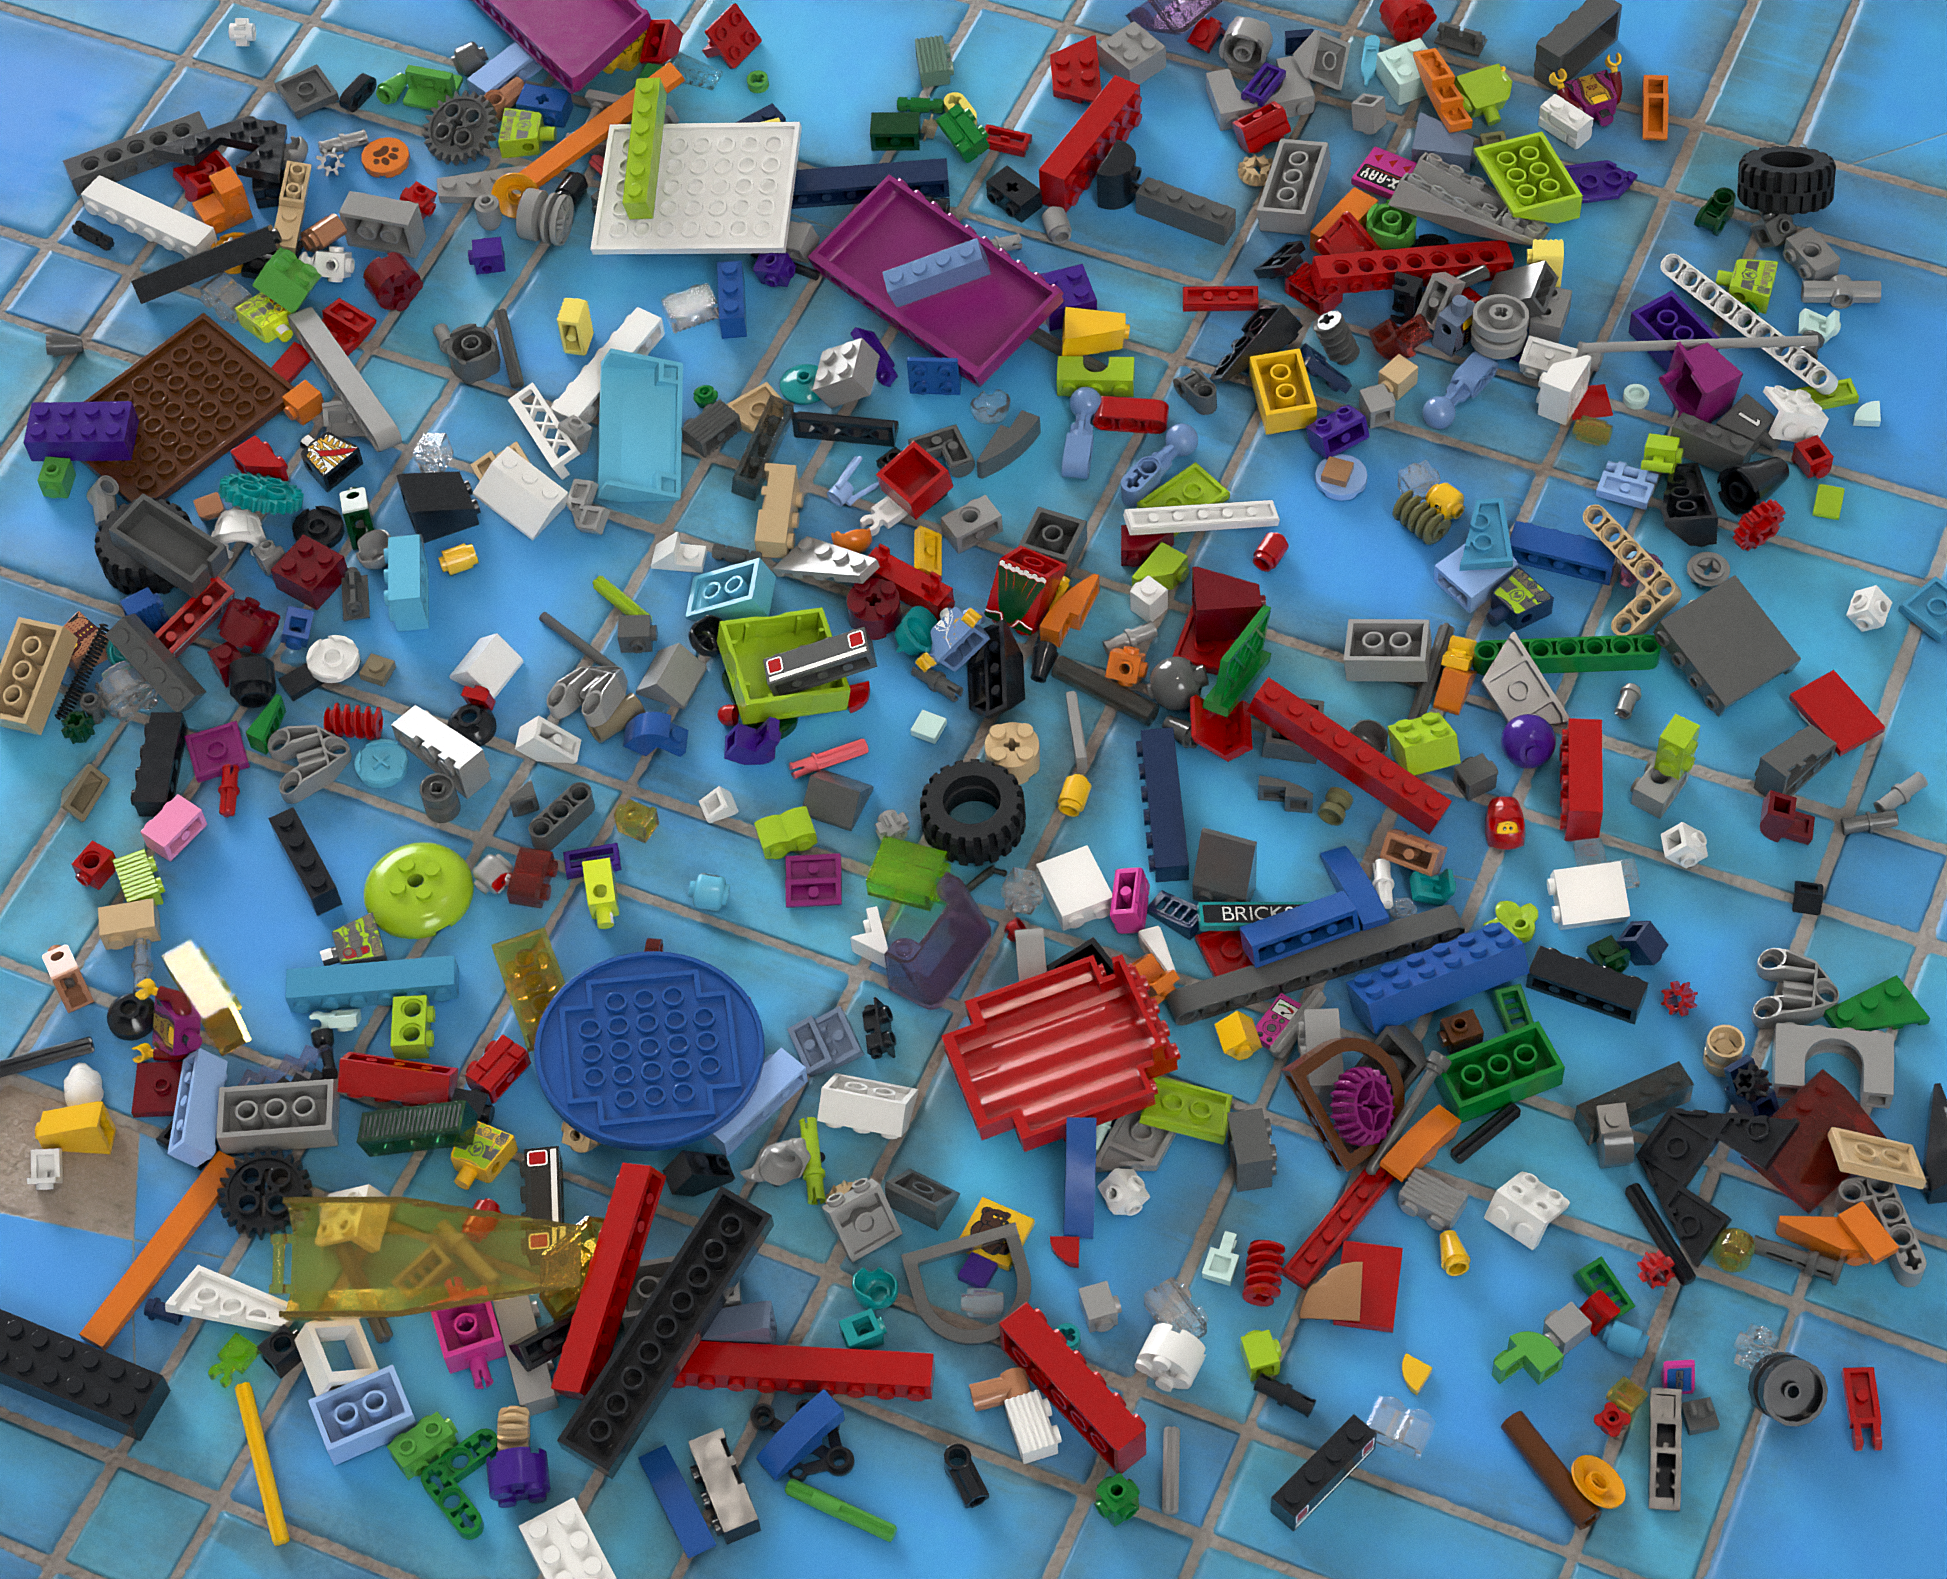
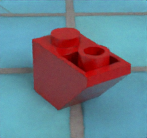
M256 435L230 451L235 467L242 474L250 472L253 475H257V473H260L265 477L270 475L271 478H281L282 481H289L286 472L288 466L281 456L276 457L271 446L266 441L262 442Z

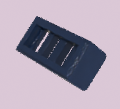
M1163 890L1148 905L1147 914L1188 940H1191L1199 931L1196 905ZM1162 901H1165V906L1161 910L1157 909V906ZM1171 906L1174 907V910L1170 914L1166 913ZM1180 911L1183 913L1179 918L1175 917ZM1187 917H1190L1191 919L1188 922L1184 921Z

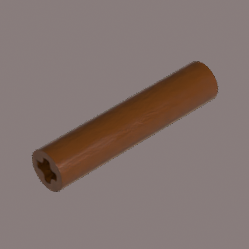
M1518 1411L1509 1416L1501 1425V1429L1577 1527L1582 1530L1592 1525L1602 1514L1596 1504L1589 1501L1579 1491L1570 1471L1523 1411Z

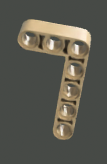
M1590 505L1583 513L1584 523L1645 587L1638 596L1613 618L1611 629L1616 636L1643 635L1680 601L1682 596L1681 590L1674 580L1602 506ZM1603 516L1598 524H1593L1596 517ZM1620 533L1616 541L1610 542L1612 535ZM1637 551L1633 559L1627 560L1629 553ZM1654 569L1652 576L1644 578L1647 570ZM1672 587L1668 595L1661 596L1663 589ZM1645 606H1652L1647 614H1641ZM1630 623L1631 628L1629 631L1621 633L1622 627Z

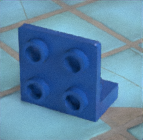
M907 358L910 394L960 395L962 376L959 374L957 358Z

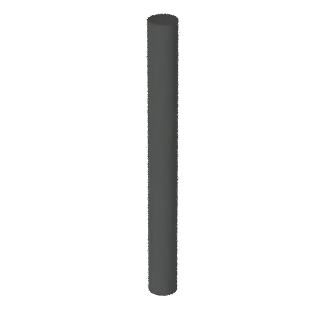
M543 612L540 615L539 620L599 666H617L547 612Z

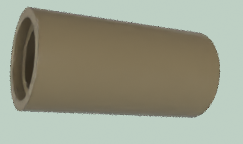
M629 693L624 697L607 722L596 727L588 726L587 722L586 725L596 741L602 743L623 730L626 724L635 716L646 712L636 695Z

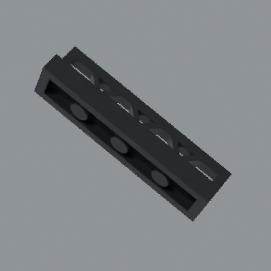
M802 411L793 412L792 414L793 432L796 438L895 447L899 423L895 420Z

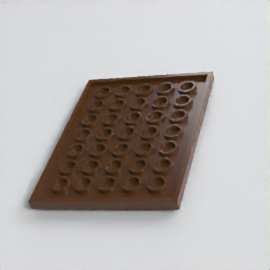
M202 313L84 401H132L139 419L132 460L80 462L99 478L107 475L115 479L119 486L117 494L129 504L132 503V500L138 499L143 493L150 498H155L156 501L160 499L165 500L284 410L285 405L282 396L292 390L294 386L205 313Z

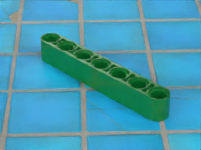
M1650 634L1520 639L1542 674L1650 670L1659 664L1662 647L1657 643L1655 636ZM1484 640L1477 643L1473 658L1474 671L1485 676L1506 640Z

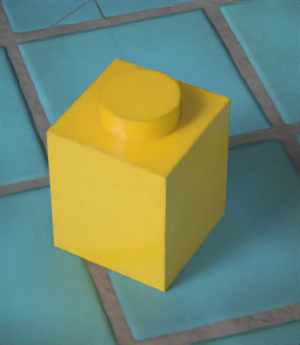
M1235 1011L1214 1024L1225 1054L1240 1061L1251 1057L1255 1051L1262 1048L1253 1018Z

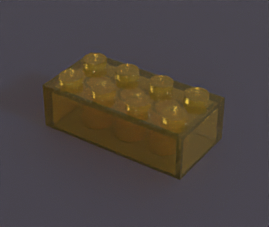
M545 927L491 945L528 1052L534 1051L536 1032L545 1009L552 998L565 985Z

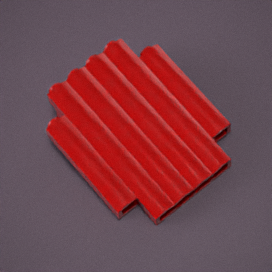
M1122 954L1111 958L1114 974L1108 976L1103 964L1097 965L1092 955L964 1001L971 1025L941 1035L947 1058L981 1140L1015 1129L1022 1149L1026 1152L1065 1138L1067 1117L1097 1118L1096 1126L1156 1105L1154 1095L1158 1094V1089L1153 1078L1178 1070L1177 1060L1181 1059L1176 1043L1170 1044L1168 1039L1170 1031L1166 1021H1160L1157 1015L1160 1013V1009L1155 997L1150 998L1147 993L1150 991V987L1145 975L1140 976L1136 966H1133L1132 963L1126 964Z

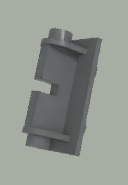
M1445 21L1444 23H1439L1437 28L1439 34L1434 43L1479 57L1488 39L1480 31L1477 32L1467 28L1460 31V26Z
M350 567L345 572V578H341L343 620L350 621L370 618L368 575H361L357 568Z

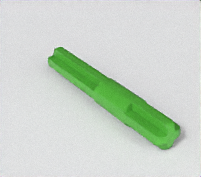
M791 1478L785 1487V1493L788 1496L881 1539L891 1542L896 1535L897 1528L894 1524L794 1478Z

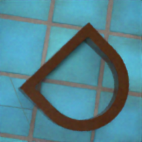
M1340 1037L1325 1041L1281 1069L1282 1074L1337 1170L1344 1172L1350 1171L1376 1152L1383 1139L1374 1145L1358 1146L1352 1144L1346 1148L1308 1082L1307 1075L1332 1057L1343 1052L1355 1051L1370 1058L1378 1066L1382 1075L1386 1076V1083L1391 1085L1390 1093L1395 1095L1392 1103L1396 1107L1392 1111L1395 1119L1390 1121L1391 1126L1405 1105L1403 1080L1393 1059L1378 1045L1364 1039Z

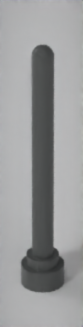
M1431 1051L1426 1059L1427 1065L1425 1068L1427 1070L1391 1126L1386 1138L1383 1139L1366 1166L1367 1174L1375 1175L1380 1168V1161L1394 1146L1437 1076L1440 1077L1442 1073H1446L1452 1062L1444 1055Z

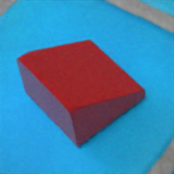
M1598 1290L1591 1295L1579 1308L1592 1322L1590 1332L1594 1336H1597L1621 1311L1602 1290Z

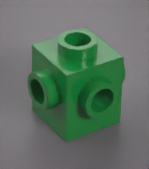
M1119 1472L1114 1477L1108 1476L1097 1485L1095 1490L1096 1503L1094 1505L1099 1514L1104 1519L1107 1518L1116 1527L1123 1521L1132 1518L1139 1510L1140 1491L1131 1479L1126 1480Z

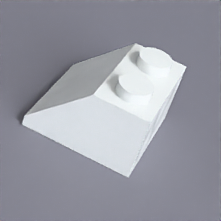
M1586 355L1553 363L1547 373L1543 372L1538 381V386L1541 388L1536 398V403L1539 404L1537 415L1566 426L1588 390L1591 356Z

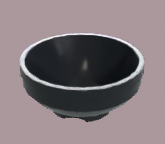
M480 704L463 705L456 709L448 719V726L479 747L488 743L494 737L497 729L496 719L491 710ZM468 713L477 715L476 720L470 723L464 722L462 718Z
M132 992L118 997L110 1005L107 1012V1023L114 1036L122 1040L133 1041L141 1039L153 1031L155 1003L150 997L140 1000L135 996L136 992ZM133 1003L137 1005V1009L132 1014L126 1015L121 1013L122 1008L126 1004Z

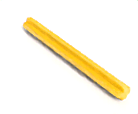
M244 1382L235 1386V1392L271 1539L275 1546H280L289 1542V1535L253 1390L249 1382Z

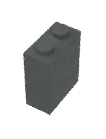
M1546 261L1498 272L1494 276L1487 296L1494 294L1513 296L1526 305L1529 310V318L1544 315L1559 277Z

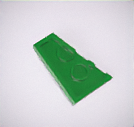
M1897 975L1825 1010L1823 1015L1831 1028H1853L1869 1032L1892 1027V1030L1901 1029L1904 1025L1918 1023V1026L1926 1025L1930 1021V1017Z

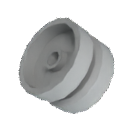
M1494 294L1478 301L1472 314L1471 344L1474 349L1483 356L1492 359H1507L1523 351L1527 342V328L1529 324V310L1526 305L1516 297L1506 294Z

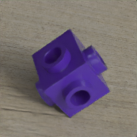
M787 252L760 253L753 272L762 284L770 287H788L791 278L795 274L796 265Z

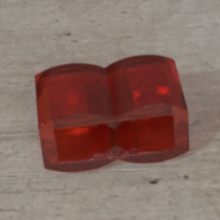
M520 847L507 889V897L510 904L542 908L544 901L550 899L551 885L549 883L552 877H556L558 871V861H555L553 852Z

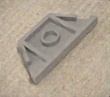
M1515 631L1512 632L1482 679L1483 687L1507 723L1523 714L1538 715L1544 718L1550 725L1567 723L1570 718Z
M1141 1110L1117 1118L1096 1157V1172H1112L1115 1168L1134 1169L1135 1171H1157L1177 1133L1139 1123Z

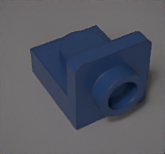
M1314 30L1285 31V55L1293 54Z

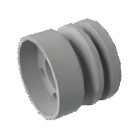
M527 188L522 194L517 209L516 231L518 237L535 242L542 239L545 244L552 243L555 246H563L567 241L573 224L574 204L571 196L559 195L555 192L548 195L545 190Z

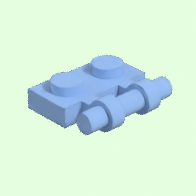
M1608 461L1595 496L1646 510L1654 491V485L1657 484L1659 474L1627 466L1626 462L1619 461L1616 463Z

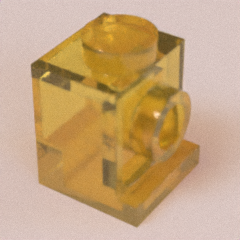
M631 799L625 805L619 804L614 813L617 831L643 843L647 842L659 825V818L655 807L651 806L649 808Z

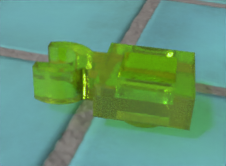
M236 1332L217 1354L222 1362L213 1365L209 1369L208 1375L210 1379L214 1380L218 1374L223 1373L224 1376L221 1378L220 1383L224 1388L229 1386L235 1370L243 1374L259 1355L256 1348L257 1345Z

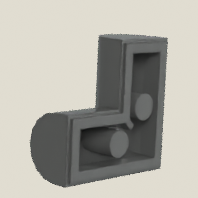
M956 424L908 439V445L915 441L933 458L943 457L953 477H964L974 469L975 461Z

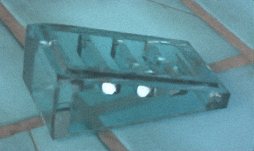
M681 52L673 63L675 68L683 75L685 79L683 83L714 90L723 75V71ZM708 76L713 77L711 81L707 80Z

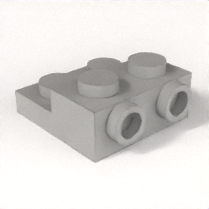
M862 1178L852 1184V1190L845 1194L841 1192L832 1194L826 1200L828 1204L822 1206L832 1231L838 1236L848 1260L852 1263L903 1234L880 1184L872 1178L870 1180Z

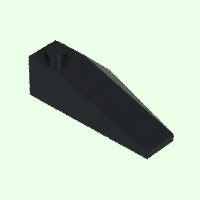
M1284 304L1260 305L1242 327L1243 336L1240 339L1234 340L1231 344V347L1234 349L1232 353L1222 358L1209 379L1212 382H1225L1250 367L1251 356L1274 353L1295 341L1299 335L1298 331L1303 325Z

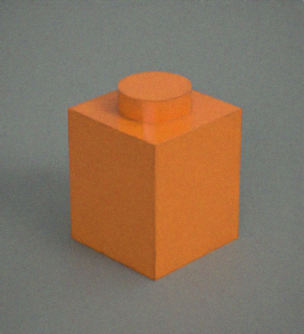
M307 380L302 381L282 396L285 414L290 420H296L302 426L323 411L322 403H324L322 393Z

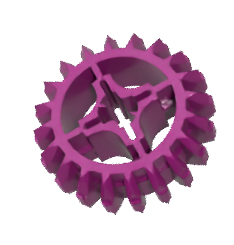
M1367 1066L1350 1068L1343 1074H1339V1081L1333 1083L1335 1091L1330 1093L1333 1098L1332 1103L1329 1104L1333 1112L1330 1117L1335 1120L1333 1128L1339 1130V1137H1343L1346 1143L1358 1146L1379 1143L1381 1139L1386 1138V1131H1389L1391 1128L1390 1121L1395 1119L1392 1115L1393 1109L1396 1108L1392 1103L1395 1095L1390 1093L1391 1085L1386 1083V1076L1380 1075L1379 1070L1367 1068Z

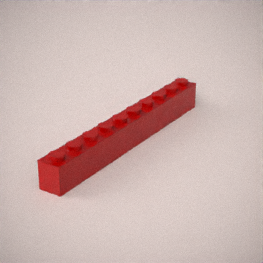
M700 1341L673 1383L672 1388L698 1386L700 1389L712 1390L717 1387L728 1388L735 1392L754 1389L762 1393L787 1391L793 1395H802L805 1392L818 1394L825 1389L830 1396L834 1394H844L852 1398L877 1396L883 1400L899 1397L919 1402L924 1399H932L935 1360L934 1353Z

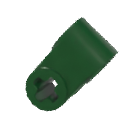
M1726 187L1714 191L1707 203L1699 210L1694 225L1696 227H1705L1718 236L1733 216L1736 199L1734 191Z

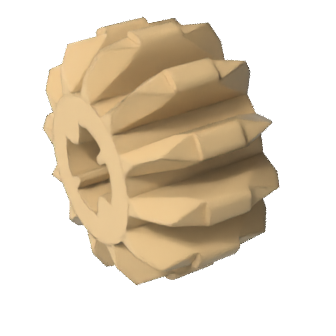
M509 1406L501 1408L497 1418L498 1451L514 1447H529L531 1425L530 1412L527 1407Z

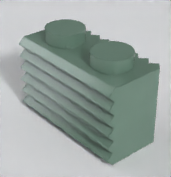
M942 35L916 38L915 50L922 88L950 84V76L954 75L953 62L947 60V58H951L949 44H944Z

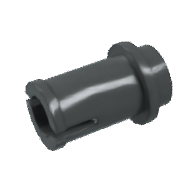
M91 692L84 694L80 701L82 710L86 712L87 716H92L95 724L103 722L105 713L101 707L102 700L100 696Z

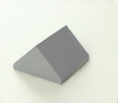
M1314 30L1293 53V56L1305 78L1336 91H1341L1351 44L1319 30Z
M680 643L661 649L657 652L639 684L636 694L685 710L706 672L707 666Z

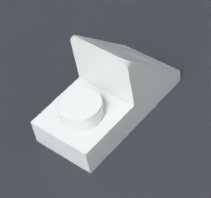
M675 532L656 544L651 569L703 573L707 548L701 545L681 544L679 533Z
M877 906L867 908V920H863L865 933L850 938L852 951L884 968L891 967L890 955Z

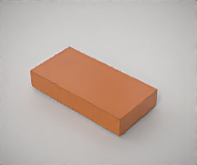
M1863 1201L1838 1214V1222L1873 1266L1898 1252L1899 1246Z

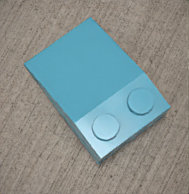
M760 558L694 576L686 618L699 621L706 615H714L726 621L755 616L769 617L776 576Z

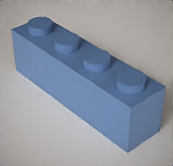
M977 238L883 272L887 293L897 308L991 274L986 253Z

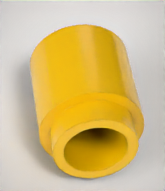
M463 543L441 551L442 556L438 558L442 572L448 571L450 576L471 569L473 565L479 563L472 543L468 545Z
M1074 774L1073 776L1066 777L1058 799V809L1061 813L1076 817L1084 810L1092 788L1085 776Z

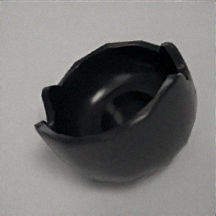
M706 615L701 620L696 621L688 633L692 648L701 656L714 657L720 654L717 636L719 623L723 620L714 615Z

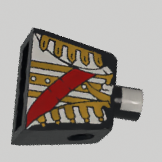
M330 432L323 433L317 439L307 435L300 442V447L304 449L301 452L305 468L326 492L331 491L364 464L358 446Z

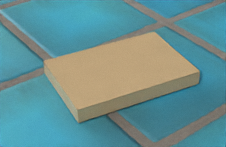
M1836 1127L1830 1128L1827 1136L1841 1172L1918 1189L1924 1188L1927 1181L1913 1145Z

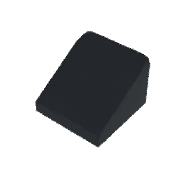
M1795 881L1792 911L1820 915L1823 903V885Z

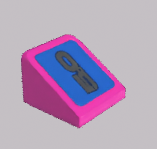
M1665 1361L1661 1372L1663 1388L1682 1389V1394H1692L1695 1389V1361Z

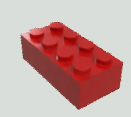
M1569 718L1567 729H1562L1561 745L1559 748V761H1561L1559 784H1562L1559 796V807H1562L1559 829L1565 830V841L1598 842L1603 816L1602 720Z

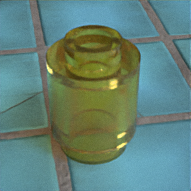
M1583 415L1581 420L1576 419L1573 428L1576 440L1596 446H1601L1602 444L1607 446L1613 431V425H1609L1607 421Z

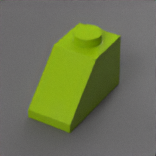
M1161 542L1132 576V587L1135 583L1141 582L1145 577L1150 576L1166 589L1173 590L1189 574L1188 556Z

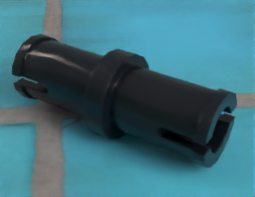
M1263 1372L1258 1377L1253 1389L1276 1400L1277 1405L1281 1407L1286 1405L1307 1418L1317 1401L1292 1389L1293 1385L1289 1383L1285 1385L1265 1375Z

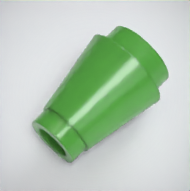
M398 73L380 83L376 90L377 98L386 105L395 103L408 84L406 75Z

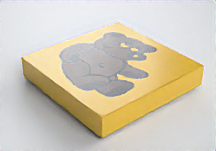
M982 1197L959 1238L1016 1222L1023 1246L1035 1225V1219ZM1006 1242L967 1252L969 1255L971 1252L983 1256L997 1263L999 1268L1008 1272L1013 1265Z

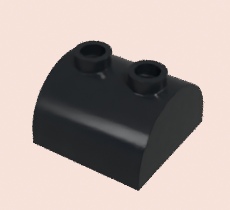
M1116 140L1097 172V201L1100 208L1116 210L1126 207L1136 198V192L1141 186L1137 181L1141 176L1142 168L1136 166V153L1124 141Z

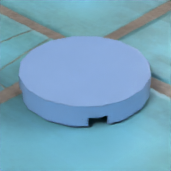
M1344 454L1333 456L1354 462V469L1345 488L1321 481V474L1328 460L1324 459L1317 466L1315 481L1318 490L1324 492L1326 497L1339 501L1351 500L1356 497V494L1363 492L1368 475L1366 467L1360 460Z

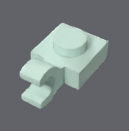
M361 1009L332 1010L331 1013L315 1011L309 1017L312 1020H320L322 1026L313 1027L311 1033L327 1027L337 1028V1031L340 1032L351 1031L361 1021Z
M1225 1231L1220 1248L1210 1247L1202 1271V1278L1228 1286L1231 1285L1239 1262V1255L1233 1254L1237 1240H1235L1237 1234Z

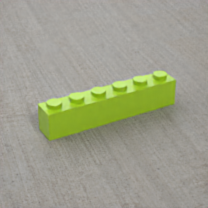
M661 78L636 79L622 201L629 220L654 218L667 93Z

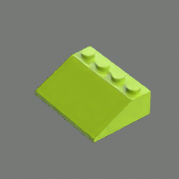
M1542 131L1474 148V154L1513 217L1555 224L1580 218L1583 195Z

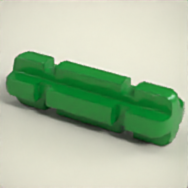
M898 97L897 110L907 112V109H910V112L930 113V110H933V113H943L944 101L938 98L930 101V98L911 97V100H909L908 97Z

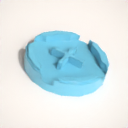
M379 739L366 744V748L356 754L354 765L357 776L363 784L372 788H386L395 785L404 778L408 772L409 760L406 750L398 745L396 741Z

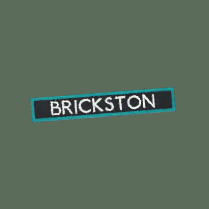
M1198 902L1199 930L1240 931L1239 927L1309 902Z

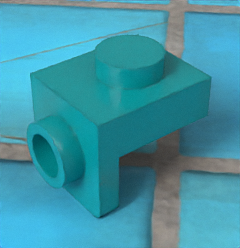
M1446 868L1439 876H1428L1414 871L1409 877L1413 901L1443 906L1456 891V882L1452 869Z

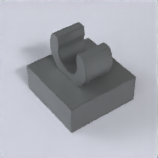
M1711 1397L1681 1403V1414L1689 1436L1719 1429L1720 1424Z

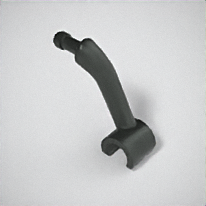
M995 865L989 866L967 885L960 884L953 889L954 902H956L959 895H965L964 902L969 904L971 891L993 876V874L1002 875L1003 877L1007 876V871L996 869Z

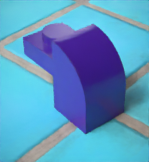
M769 717L758 729L738 723L725 736L724 759L743 765H763L774 760L776 746L781 739L779 719Z

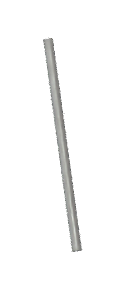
M1818 335L1582 343V353L1675 350L1676 344L1681 341L1686 350H1691L1707 342L1715 349L1818 346Z

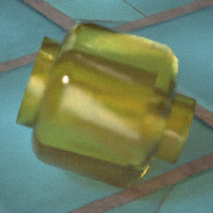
M1727 1228L1720 1233L1715 1243L1713 1258L1719 1267L1726 1272H1742L1748 1268L1756 1250V1243L1748 1232L1738 1228Z

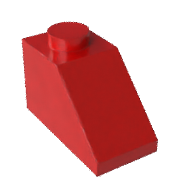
M654 19L649 22L639 61L641 64H662L678 55L683 33L671 19Z

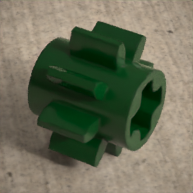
M84 710L81 712H70L65 719L61 720L64 727L61 732L65 739L70 737L72 744L86 743L91 735H95L93 729L95 722L92 716L86 717Z

